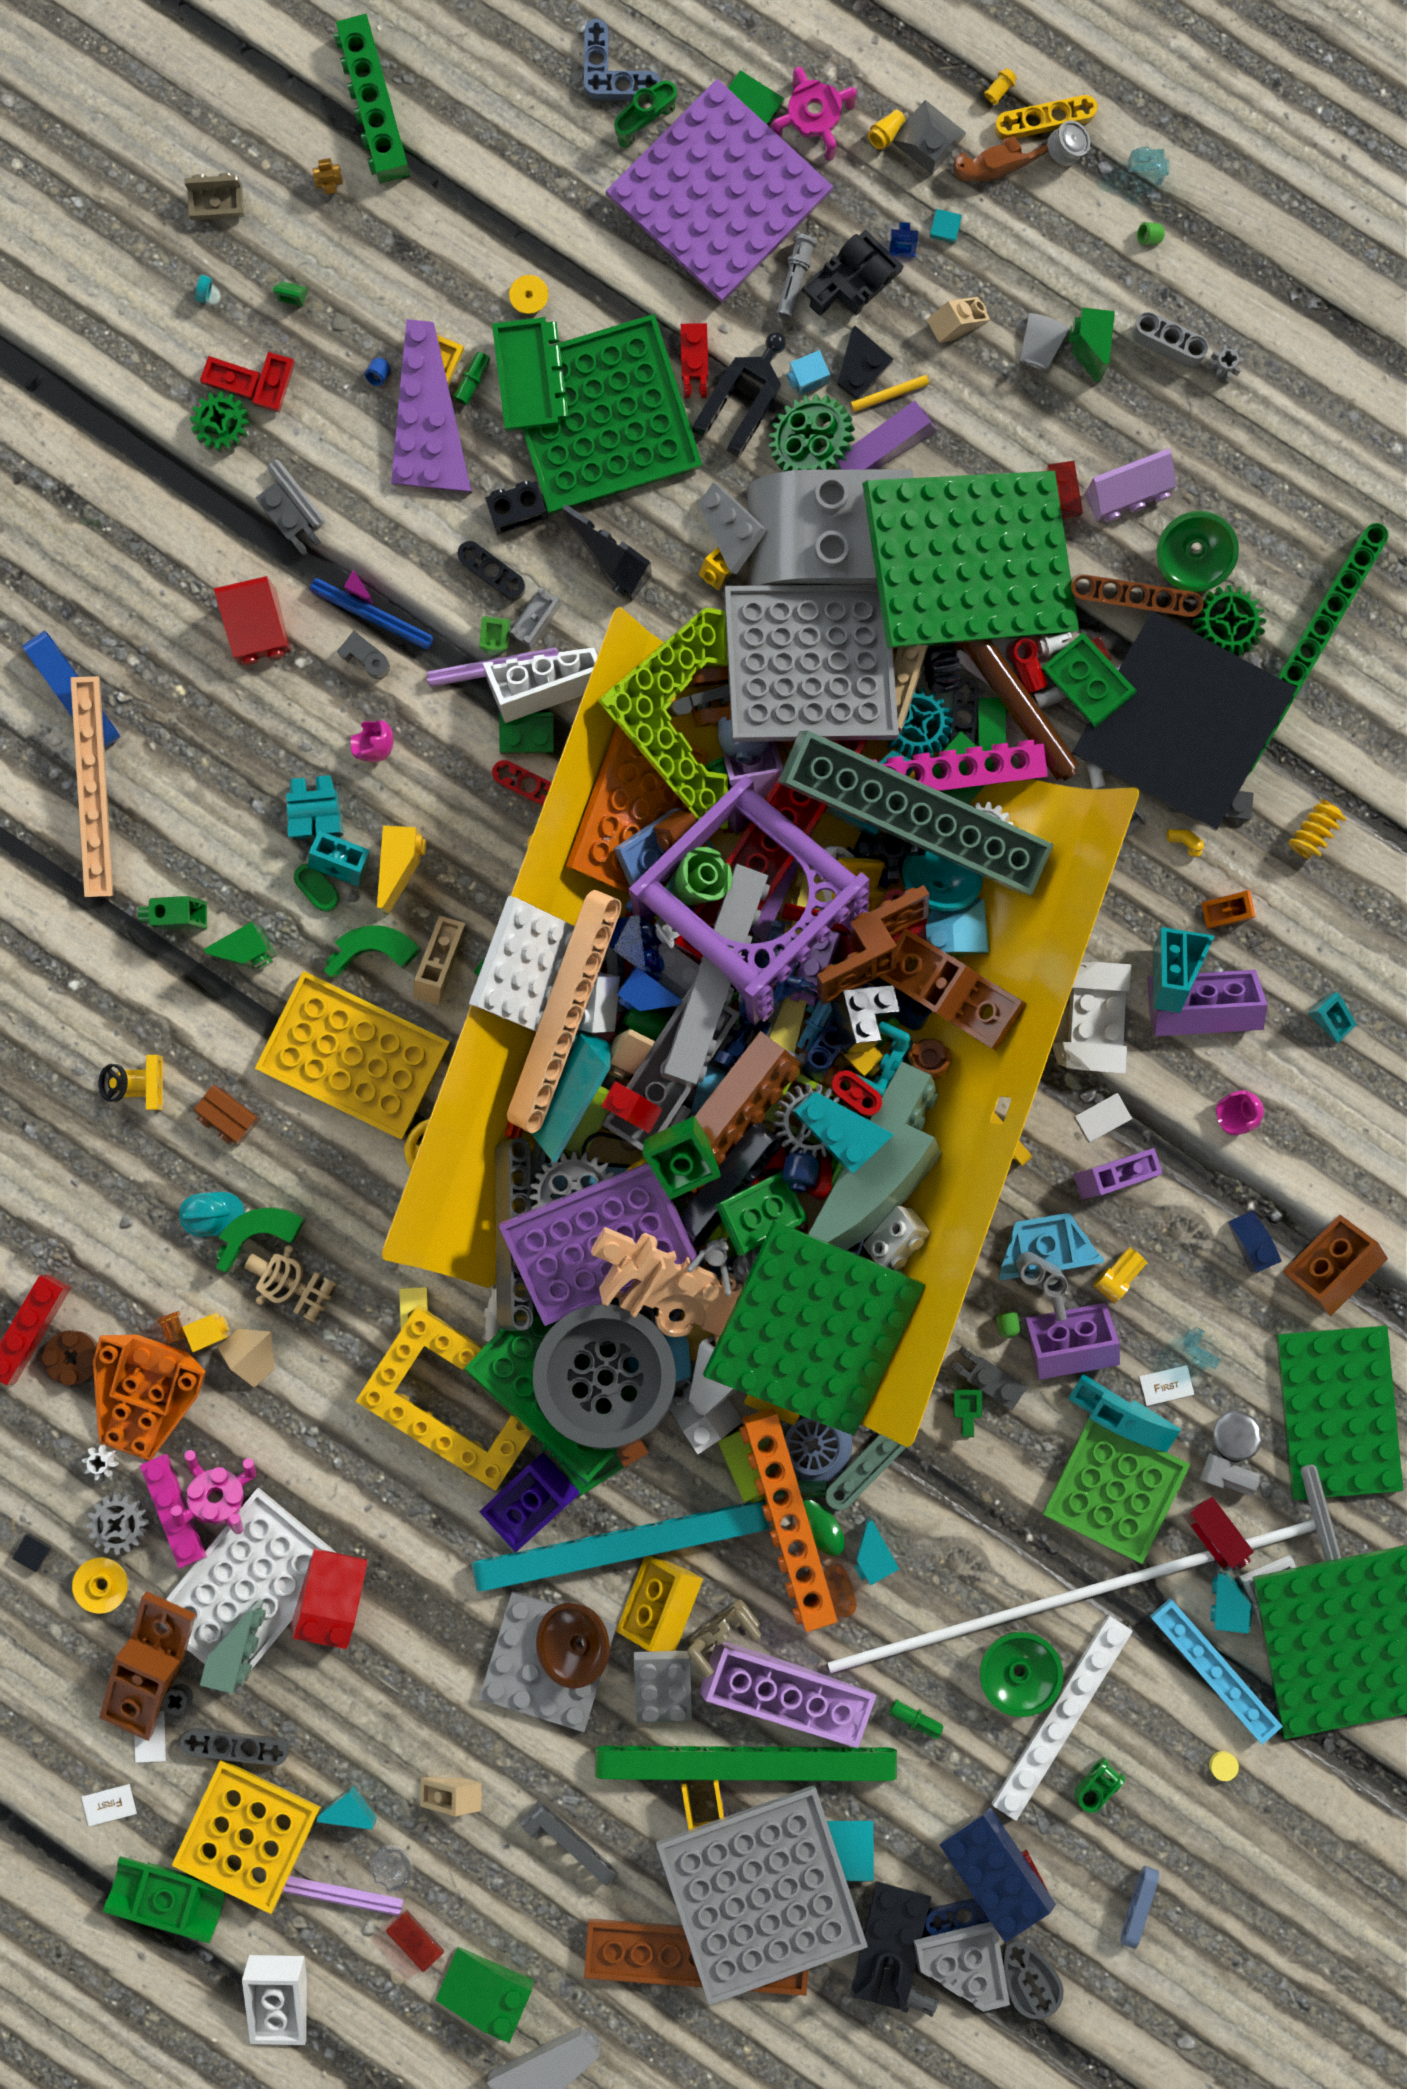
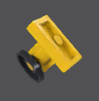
M146 1055V1070H124L119 1064L106 1065L102 1069L98 1080L99 1092L102 1098L108 1102H118L123 1097H146V1110H163V1056ZM112 1067L118 1069V1075L111 1069ZM107 1073L109 1075L108 1093H106L104 1086L105 1076ZM118 1092V1095L114 1099H111Z

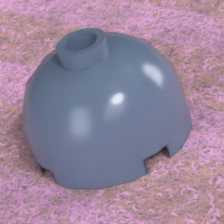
M725 716L718 721L719 745L724 753L736 759L739 763L751 762L752 759L764 754L770 746V741L732 742L731 720L726 721Z

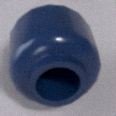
M798 1149L795 1153L788 1154L784 1159L783 1182L790 1185L789 1190L805 1193L806 1188H813L817 1185L820 1161L813 1157L810 1151L804 1154L803 1150Z

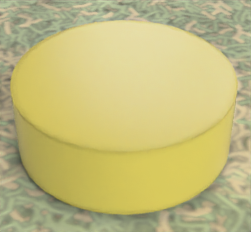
M1219 1751L1211 1757L1209 1769L1217 1779L1230 1781L1237 1775L1239 1764L1232 1754L1226 1751Z

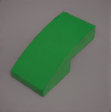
M978 698L977 744L978 747L982 746V751L992 750V745L1006 743L1005 706L999 698Z

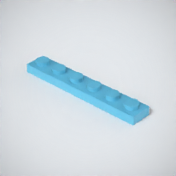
M1171 1598L1150 1615L1152 1620L1262 1745L1283 1727Z

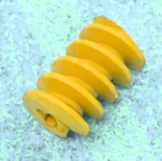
M1319 799L1320 804L1314 805V812H1310L1307 815L1308 821H1304L1301 824L1302 830H1297L1294 833L1296 839H1290L1288 842L1289 846L1296 853L1307 859H1311L1312 855L1321 857L1322 854L1317 847L1327 848L1328 844L1323 839H1334L1330 829L1339 831L1341 828L1336 821L1346 822L1347 820L1339 808L1324 799Z

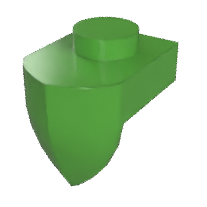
M482 616L479 647L483 652L490 656H495L508 649L511 619Z

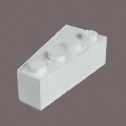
M594 648L559 652L558 656L544 657L543 654L534 656V659L518 661L515 658L508 659L503 664L493 665V662L483 663L488 684L503 720L507 723L584 695L598 655Z

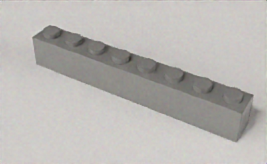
M736 864L732 871L731 888L722 899L712 929L732 941L750 944L752 936L748 935L751 925L755 927L761 914L757 907L760 900L765 901L770 885L766 884L768 875ZM704 955L661 1075L663 1078L691 1088L697 1084V1081L703 1082L707 1067L703 1066L706 1055L711 1057L716 1045V1040L712 1039L715 1029L720 1030L725 1019V1014L721 1013L724 1003L729 1004L734 993V988L730 987L731 982Z

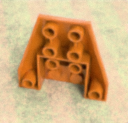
M137 1334L101 1335L93 1359L99 1443L149 1461L152 1460L199 1396L206 1371L188 1352Z

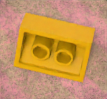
M653 1555L644 1556L616 1632L649 1652L676 1651L703 1578L683 1567Z

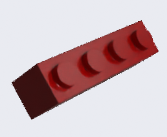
M49 1274L39 1275L0 1342L1 1383L11 1385L18 1381L72 1287Z

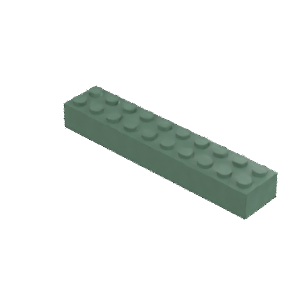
M809 730L799 731L778 781L779 784L1023 895L1033 894L1054 845Z

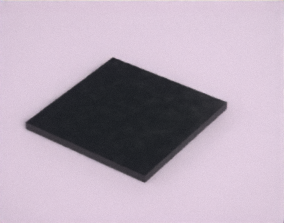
M1151 611L1118 670L1136 689L1137 693L1096 728L1088 723L1072 754L1210 829L1217 831L1297 687Z

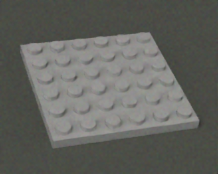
M878 585L725 586L724 599L732 742L796 741L799 731L806 730L830 741L898 739L892 648L887 649Z
M815 1785L656 1842L709 2005L868 1947Z

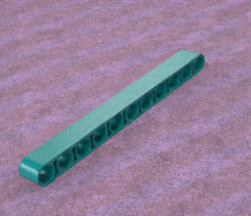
M760 1500L752 1504L751 1502L478 1560L471 1563L476 1590L496 1589L764 1531L771 1528L770 1521H766L762 1509L766 1502L765 1500Z

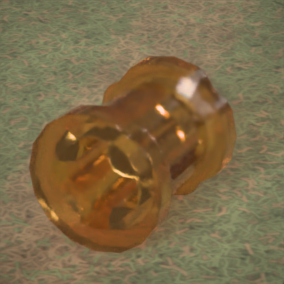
M180 1311L156 1319L157 1324H161L166 1337L165 1345L186 1338L179 1318L181 1315Z

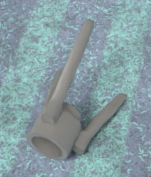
M723 1237L720 1240H711L705 1250H700L699 1255L690 1264L687 1271L689 1273L692 1272L703 1259H706L712 1266H719L721 1268L725 1293L727 1296H730L731 1287L726 1262L729 1247L726 1243V1238Z

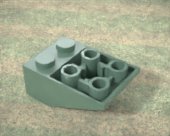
M259 1600L207 1657L200 1686L233 1694L239 1686H243L244 1681H248L252 1665L248 1664L251 1654H255L259 1637H256L255 1634L258 1627L262 1626L266 1610L262 1609L263 1600Z

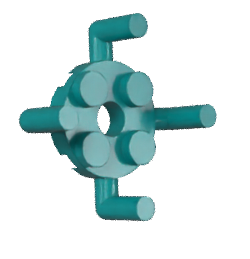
M882 1021L878 1027L879 1032L889 1036L887 1040L892 1042L889 1050L891 1055L887 1053L884 1055L879 1066L882 1074L878 1073L874 1082L857 1075L877 1090L881 1097H883L901 1062H906L908 1052L914 1043L908 1033Z

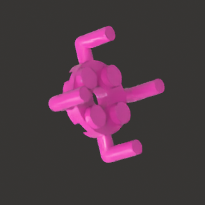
M796 67L793 71L792 86L795 90L788 103V114L775 119L772 130L782 138L783 128L792 124L803 137L822 136L825 143L824 157L826 160L831 161L835 158L836 141L831 131L840 121L842 103L845 102V107L849 110L855 107L857 90L854 87H849L837 92L833 86L820 83L819 80L808 81L804 70L801 67ZM811 103H818L821 105L822 111L813 114L808 111L807 107Z
M193 1450L187 1451L185 1453V1460L188 1469L195 1479L187 1488L189 1508L184 1512L178 1505L171 1508L175 1525L183 1526L193 1518H196L202 1523H214L215 1525L227 1523L235 1534H241L244 1527L241 1516L238 1513L244 1499L242 1486L256 1477L254 1461L251 1458L245 1459L243 1461L244 1472L236 1477L221 1467L204 1472L198 1463L196 1453ZM212 1492H221L223 1494L221 1501L217 1503L208 1501V1497Z

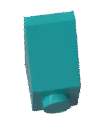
M867 1518L855 1556L858 1565L854 1566L862 1581L867 1579L869 1584L873 1585L899 1570V1567L872 1518Z

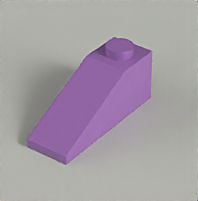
M1155 1148L1073 1173L1080 1198L1083 1200L1118 1190L1163 1173Z

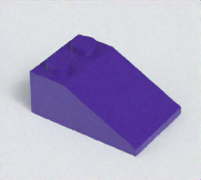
M543 1452L483 1507L479 1513L516 1553L575 1499L580 1492Z

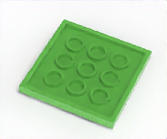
M1089 1414L1042 1514L1143 1564L1191 1464L1167 1452L1141 1445L1118 1435L1091 1420Z

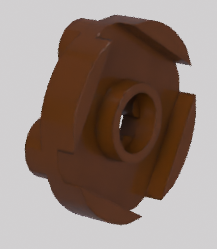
M76 1330L63 1331L53 1336L42 1354V1362L48 1375L56 1382L67 1386L89 1380L94 1375L93 1359L97 1342L88 1333ZM67 1351L70 1353L77 1352L76 1360L78 1362L76 1364L66 1362Z

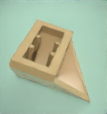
M238 1328L217 1347L229 1368L254 1388L275 1369L271 1331Z

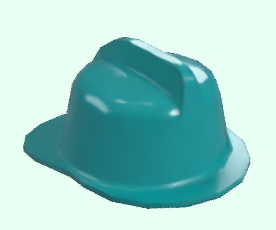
M229 1192L198 1193L190 1195L184 1200L180 1207L179 1219L185 1231L193 1236H220L227 1225L238 1216L244 1214L245 1210L240 1199Z

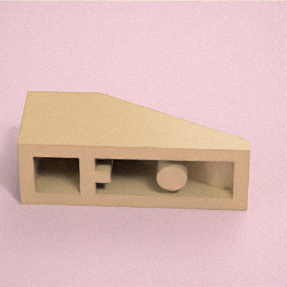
M439 916L414 980L413 998L440 1005L455 961L465 923Z

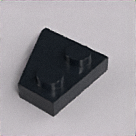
M854 326L837 384L851 397L858 400L893 363V358L858 327Z

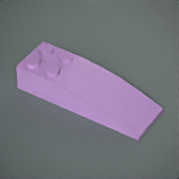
M724 1641L719 1646H714L709 1665L714 1670V1673L707 1678H703L699 1693L705 1701L859 1748L877 1696L876 1694L805 1667Z

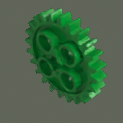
M814 394L812 401L809 400L807 395H804L803 403L800 404L795 399L792 409L789 406H785L787 413L785 415L777 414L780 423H772V427L776 432L769 434L773 441L769 444V448L773 451L771 456L777 461L778 467L781 470L783 469L784 472L793 470H829L831 466L839 469L837 461L839 459L842 461L847 460L843 454L844 451H852L847 442L855 441L851 433L855 430L851 423L853 419L847 413L848 411L844 405H840L837 399L831 401L828 395H825L821 400L818 394ZM830 422L826 427H823L825 423ZM801 447V448L799 449V451H797L796 453H794V451H795L797 448ZM823 447H826L824 451L819 453Z

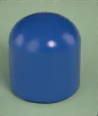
M375 358L364 373L365 378L374 386H382L391 372V367L385 359ZM373 373L378 375L380 379H375Z

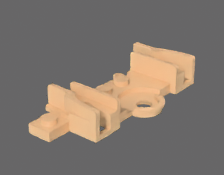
M604 1227L591 1248L593 1256L613 1264L599 1287L602 1304L609 1306L612 1299L616 1297L619 1300L620 1307L630 1311L631 1316L636 1318L643 1305L650 1308L657 1307L655 1323L664 1335L669 1337L688 1335L691 1333L695 1323L700 1325L702 1329L715 1334L714 1338L717 1344L743 1288L741 1284L736 1285L734 1275L728 1273L731 1295L727 1296L722 1277L720 1281L715 1273L699 1266L689 1273L687 1271L691 1264L689 1257L686 1258L684 1263L675 1264L674 1261L677 1259L675 1251L666 1253L656 1249L658 1243L654 1236L644 1233L640 1236L637 1243H634L632 1238ZM634 1279L626 1293L619 1291L625 1284ZM673 1309H682L685 1312V1316L680 1321H672L669 1319V1313Z

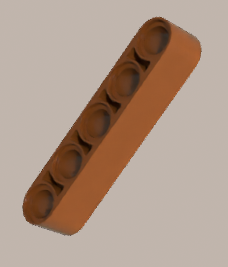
M1077 574L1071 579L1070 583L1072 594L1082 600L1188 617L1198 615L1203 608L1202 597L1197 593L1187 590L1088 574ZM1081 579H1086L1089 582V589L1084 594H1078L1076 591V583ZM1108 583H1113L1116 588L1115 595L1111 598H1105L1102 594L1103 587ZM1139 587L1142 591V598L1140 601L1132 603L1129 599V593L1132 589ZM1166 592L1169 596V601L1165 606L1159 607L1156 603V597L1159 593ZM1192 596L1195 599V607L1190 611H1185L1183 601L1186 597Z

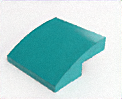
M827 1821L846 1882H873V1821Z

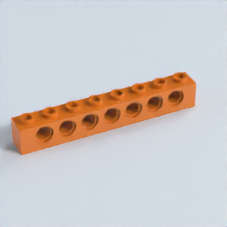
M773 1408L742 1417L743 1427L739 1428L744 1444L749 1443L751 1453L747 1454L751 1469H756L759 1479L754 1480L759 1496L764 1495L766 1505H763L762 1509L766 1521H771L774 1530L770 1531V1536L774 1548L779 1547L781 1556L777 1557L782 1574L787 1573L789 1582L785 1583V1588L789 1599L794 1598L796 1608L792 1609L796 1624H802L805 1631L809 1632L838 1622L778 1414ZM768 1437L771 1439L770 1444L766 1448H758V1443L762 1438ZM770 1464H778V1469L775 1473H765L766 1468ZM776 1491H786L785 1496L782 1499H773V1495ZM793 1516V1521L789 1525H781L784 1517ZM793 1542L801 1543L798 1550L788 1551L790 1544ZM800 1568H808L805 1576L796 1577V1573ZM810 1593L815 1594L813 1601L809 1603L803 1602L806 1595Z

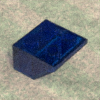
M640 915L619 918L610 940V948L655 980H662L661 971H664L665 966L662 955H659L658 944H661V941L655 932L656 926Z

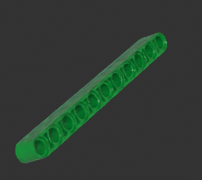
M1372 523L1358 536L1276 677L1297 687L1248 775L1255 768L1386 544L1389 534L1383 524ZM1368 533L1374 534L1378 539V543H1372L1368 538ZM1354 557H1361L1365 565L1359 566L1356 564ZM1341 579H1347L1351 584V589L1344 588L1341 584ZM1334 602L1338 607V612H1332L1328 608L1327 603ZM1315 624L1323 627L1324 635H1319L1315 632ZM1301 647L1310 650L1311 658H1305L1301 654ZM1288 670L1296 672L1298 676L1297 681H1292L1288 678Z
M599 1746L595 1748V1777L611 1780L892 1781L897 1779V1749L890 1747Z

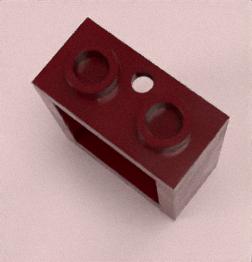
M1213 1496L1204 1500L1183 1516L1223 1571L1232 1569L1234 1572L1251 1562L1249 1556L1254 1551Z

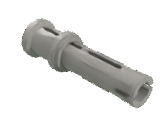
M794 235V249L792 256H789L787 260L789 271L778 310L776 311V314L781 318H793L805 271H808L811 267L810 257L813 248L817 246V240L809 235Z

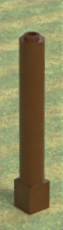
M992 640L953 643L958 651L962 648L965 650L1027 739L1034 740V745L1044 744L1046 766L1056 780L1062 778L1066 781L1078 772L1076 767L1079 763Z

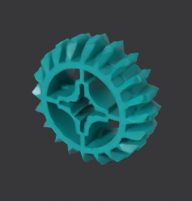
M921 688L919 694H916V690L914 691L902 732L899 733L897 740H891L888 744V749H893L896 746L898 748L897 753L899 754L906 752V758L911 759L913 754L930 753L931 758L933 751L939 753L942 750L941 744H947L949 740L947 735H950L952 732V728L948 726L952 723V718L946 716L950 710L948 707L941 708L944 700L939 699L935 701V692H931L929 696H926L924 688ZM916 706L921 707L927 710L928 712H921L916 708ZM912 720H915V724L918 721L921 724L920 727L912 726ZM935 721L936 735L928 740L926 727ZM904 736H911L916 742L909 741Z

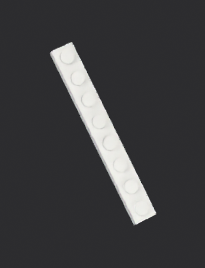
M1110 1615L1106 1616L1058 1697L1053 1702L992 1801V1805L1017 1821L1133 1631Z

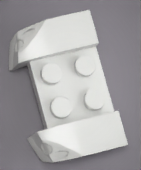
M1081 962L1070 993L1068 1042L1052 1044L1059 1065L1079 1070L1126 1073L1127 1046H1123L1126 992H1130L1131 964Z

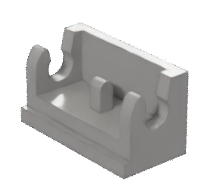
M540 587L511 629L509 636L532 649L561 607L560 599L555 595H548Z

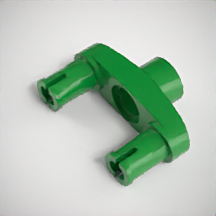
M661 81L650 88L637 90L633 101L616 117L614 122L615 133L618 136L617 141L621 147L627 148L630 146V143L633 144L634 134L649 125L661 114L669 115L671 110H675L677 88L672 82ZM650 103L652 106L644 109L640 107V104Z

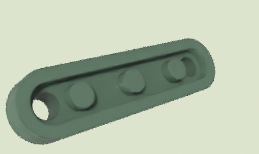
M878 1434L827 1487L825 1497L829 1506L836 1510L848 1508L906 1447ZM837 1490L844 1492V1497L840 1500L834 1498V1493Z

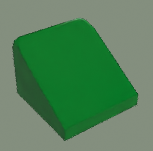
M280 282L274 286L273 292L278 301L301 307L304 305L307 287Z

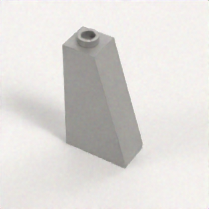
M580 2026L493 2069L489 2073L487 2084L491 2089H565L600 2056V2040L591 2030L587 2032L583 2026Z

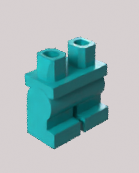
M330 775L316 777L317 791H307L305 778L290 779V793H286L289 838L316 837L318 831L332 836L344 835L339 792L334 789Z

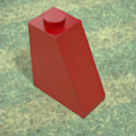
M616 1081L613 1082L600 1105L647 1133H650L663 1110Z

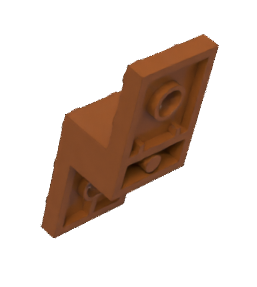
M924 885L917 889L910 888L901 897L893 901H884L876 910L868 914L866 912L861 913L850 922V946L854 952L848 955L843 962L835 966L830 964L817 974V997L822 1005L831 1002L843 990L856 989L896 969L897 945L891 936L928 918L930 894Z
M905 928L896 941V969L880 976V978L997 1051L1026 1003ZM917 959L918 965L916 969L908 972L907 968L910 961ZM992 1006L994 1009L993 1015L989 1019H983L984 1010Z
M148 1591L145 1592L141 1597L131 1638L114 1659L99 1716L100 1719L147 1741L150 1740L155 1731L164 1695L180 1674L196 1618L195 1613ZM161 1623H163L168 1628V1630L162 1628ZM129 1704L133 1705L136 1710L130 1708Z

